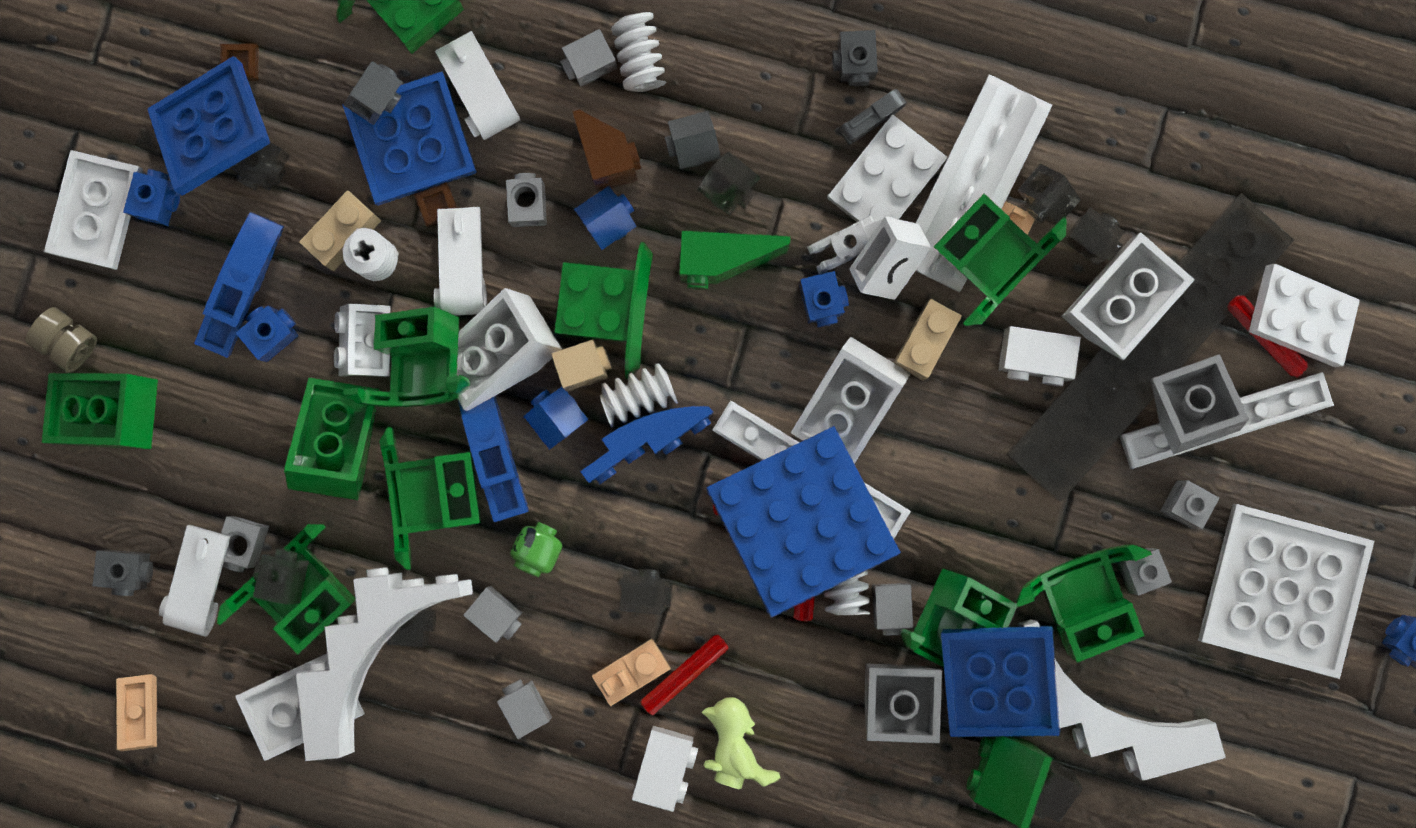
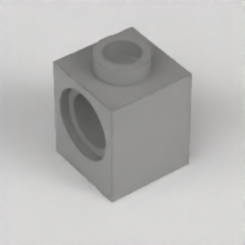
M600 29L562 47L566 58L560 61L569 80L576 78L580 87L618 69L616 60Z
M519 173L515 175V179L506 180L509 224L512 227L547 225L545 184L542 178H536L534 173ZM526 191L533 192L536 198L531 206L521 207L518 205L520 194Z
M1188 480L1176 481L1160 512L1189 528L1203 529L1219 497Z
M237 516L226 517L221 534L230 536L223 567L237 572H244L245 568L257 567L269 526ZM238 536L244 537L247 541V550L243 555L238 554L234 549V541Z
M1145 548L1151 551L1152 555L1137 561L1116 562L1128 593L1139 596L1172 583L1159 549Z
M908 583L872 584L874 627L876 629H883V635H901V629L913 628L911 585Z
M492 586L485 588L463 616L497 643L502 637L509 640L522 625L517 619L523 612Z
M521 679L502 689L504 696L497 703L517 739L551 720L552 716L532 680L523 684Z

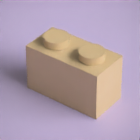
M347 190L299 243L324 266L335 271L344 261L343 247L349 236L358 228L373 230L382 220Z
M932 299L928 300L893 363L922 381L928 379L962 315Z
M593 340L552 353L562 387L568 392L608 379L606 370L612 369L606 350L603 346L598 347Z

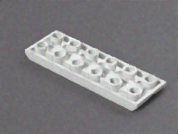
M990 74L988 75L916 221V224L920 225L932 247L926 258L916 269V272L957 292L961 291L967 277L937 251L934 245L983 193L1002 209L1050 112L1051 104L1021 91Z

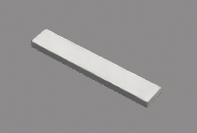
M1320 372L1240 397L1249 417L1248 422L1240 431L1173 454L1160 423L1119 435L1129 467L1134 469L1334 406L1324 374Z
M731 400L712 430L761 461L799 443ZM865 483L894 539L911 511Z

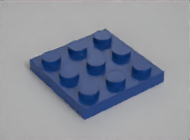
M234 56L147 108L173 190L181 196L270 144L243 65Z
M443 72L400 85L396 92L402 97L392 112L388 113L384 110L374 125L342 104L374 203L377 206L477 173Z
M1052 626L942 630L941 640L950 737L1060 735Z

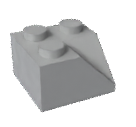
M1220 354L1151 379L1159 423L1173 454L1238 432L1249 420Z
M866 664L864 700L867 741L940 743L942 670L937 666Z

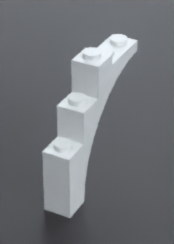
M388 567L366 570L367 577L353 579L357 614L337 617L338 624L325 626L328 661L310 663V670L296 674L306 761L340 758L355 752L354 720L358 696L367 671L381 647L400 626L422 610L444 600L473 594L471 579L458 581V574L436 577V583L424 585V578L403 580L402 573L389 574Z
M1032 619L1018 623L1019 627H1040L1039 623ZM1055 659L1060 728L1076 724L1077 728L1072 729L1074 742L1078 750L1083 749V752L1088 756L1094 757L1126 748L1127 751L1123 752L1125 766L1129 773L1133 772L1142 781L1226 758L1215 722L1204 718L1181 723H1162L1122 716L1101 706L1084 694L1063 672Z

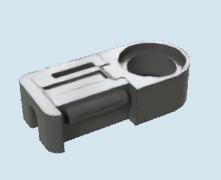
M894 89L856 117L844 123L840 127L839 132L848 145H851L889 119L892 114L895 115L907 105V102L898 89Z

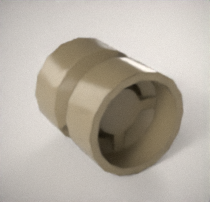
M56 307L47 309L35 320L25 339L29 346L42 355L50 354V360L68 373L78 369L89 358L97 343V337L79 324L73 326V319Z

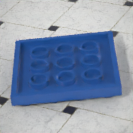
M835 426L706 488L770 618L901 553Z

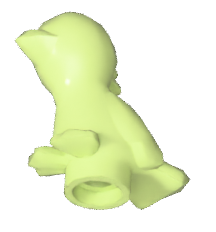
M734 697L724 698L718 701L714 707H708L701 712L713 723L718 732L719 741L715 751V760H706L703 765L709 770L717 771L714 779L716 782L732 788L742 789L744 779H752L765 787L777 782L781 778L779 772L763 769L757 764L752 749L744 740V733L754 735L751 727L755 723L743 702Z

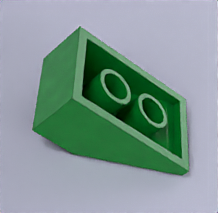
M682 231L681 283H687L688 289L707 290L708 284H718L787 254L790 236Z
M49 373L42 443L122 449H151L158 379L132 374Z
M308 378L284 468L288 489L359 500L377 406L357 404L343 393V389L358 387L379 391L378 388Z
M984 736L978 750V756H981L978 769H972L967 781L966 789L970 790L969 797L975 803L1020 828H1029L1052 758L1033 743L1014 736Z

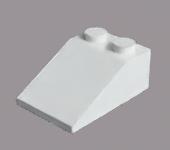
M504 288L459 331L457 375H463L470 380L469 389L457 398L464 410H471L538 372L553 358L552 353L562 350L530 296Z
M850 337L840 350L791 431V434L804 441L835 426L855 464L911 373Z

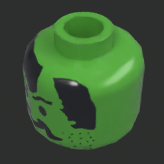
M540 522L537 523L535 528L531 526L522 527L510 552L512 559L515 560L513 566L538 578L541 573H550L563 547L561 541L555 538L557 531Z

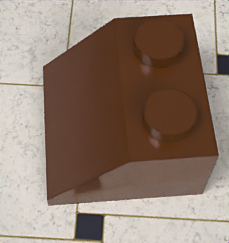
M581 110L572 111L597 192H600L607 186L615 188L638 181L636 170L642 168L635 143H627L623 132Z

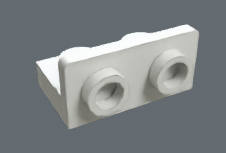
M346 304L340 307V312L336 313L334 321L335 332L339 333V347L335 348L334 366L339 368V376H390V355L374 350L375 315L390 313L391 306Z

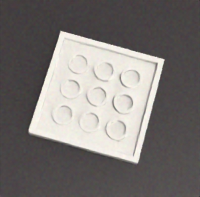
M1232 504L1198 641L1340 679L1374 541L1239 504Z

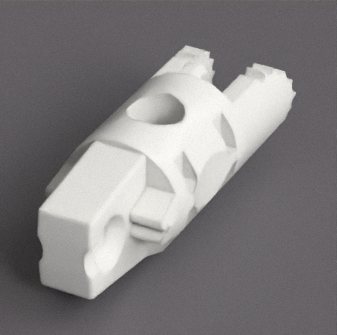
M868 216L841 231L807 246L810 254H817L833 245L837 254L836 257L821 262L816 267L818 273L823 274L857 257L883 218L874 222L872 217ZM852 236H855L857 241L855 247L850 242Z

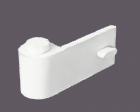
M472 31L435 50L470 114L464 120L474 137L481 134L485 140L521 120Z
M480 207L437 209L439 288L434 289V305L455 316L478 314L487 305L486 285L482 272Z
M187 525L169 595L164 597L159 609V616L163 617L164 625L204 637L210 633L218 612V603L213 602L230 536Z

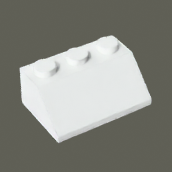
M1140 232L1130 238L1061 317L1087 340L1124 360L1195 279Z

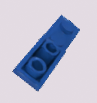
M253 212L249 213L203 311L205 317L194 342L195 345L226 358L231 356L238 338L236 332L242 328L254 295L261 287L284 229L283 225Z
M496 396L469 411L464 410L458 400L481 488L484 489L493 521L498 522L529 512Z
M691 406L669 409L634 420L602 438L609 451L580 472L588 483L597 480L600 485L617 473L613 468L623 460L630 464L646 453L643 446L647 443L655 454L662 450L667 455L683 444L680 437L691 430L696 435L710 425L711 421L708 417L713 414V411L709 406Z

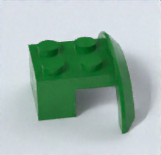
M338 0L336 18L339 24L353 13L352 8L356 0ZM366 0L411 54L464 10L460 0Z
M983 193L934 245L937 251L986 295L963 322L965 326L982 324L1018 283L1066 236L1067 219L1065 217L1057 222L1036 243L998 205Z
M640 242L635 270L563 262L555 334L558 337L583 340H593L594 338L627 342L625 379H628V374H635L640 369L645 308L653 261V253L645 242Z
M437 307L375 315L374 350L392 356L390 392L366 390L357 387L343 389V393L357 404L380 407L429 406L457 399L470 386V380L467 377L457 375L459 317Z
M388 427L379 443L390 500L395 560L405 569L410 570L411 547L409 533L481 523L471 452L400 463L392 427Z
M308 524L270 562L220 606L217 624L220 626L253 598L276 621L277 625L273 630L297 654L308 646L325 630V626H329L356 600L349 590L307 548L326 526L324 524Z
M1122 545L1073 559L1051 568L1027 582L1016 599L1017 606L1021 607L1035 601V597L1043 591L1066 653L1078 663L1144 636L1133 604L1123 597L1111 563L1137 561L1152 555V553L1136 545Z
M942 568L914 632L901 629L900 633L905 646L909 650L944 668L941 640L943 629L1006 628L1012 620L1017 604L970 577Z

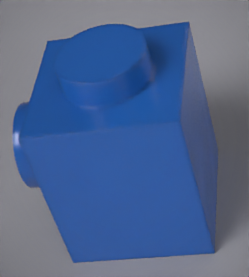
M151 169L147 170V174L134 172L123 213L136 219L168 226L172 212H175L179 206L180 194L173 190L172 184L168 180L169 175Z
M607 186L574 209L601 250L616 240L622 239L629 231L637 227L629 215L635 211L623 193L617 197L610 186Z
M835 271L800 279L798 284L808 324L816 322L818 328L837 324V317L843 316L845 313L844 307L849 306L845 286H838Z
M261 306L247 316L246 321L248 323L236 332V335L258 360L266 363L299 336L292 328L296 325L294 319L283 308L278 311L271 306L265 308Z
M560 387L552 394L547 389L540 393L530 402L534 408L524 415V418L549 450L588 421V418L578 407L576 400L563 387Z
M1402 615L1388 625L1385 632L1387 636L1381 643L1391 650L1389 656L1405 667L1411 665L1416 669V617Z

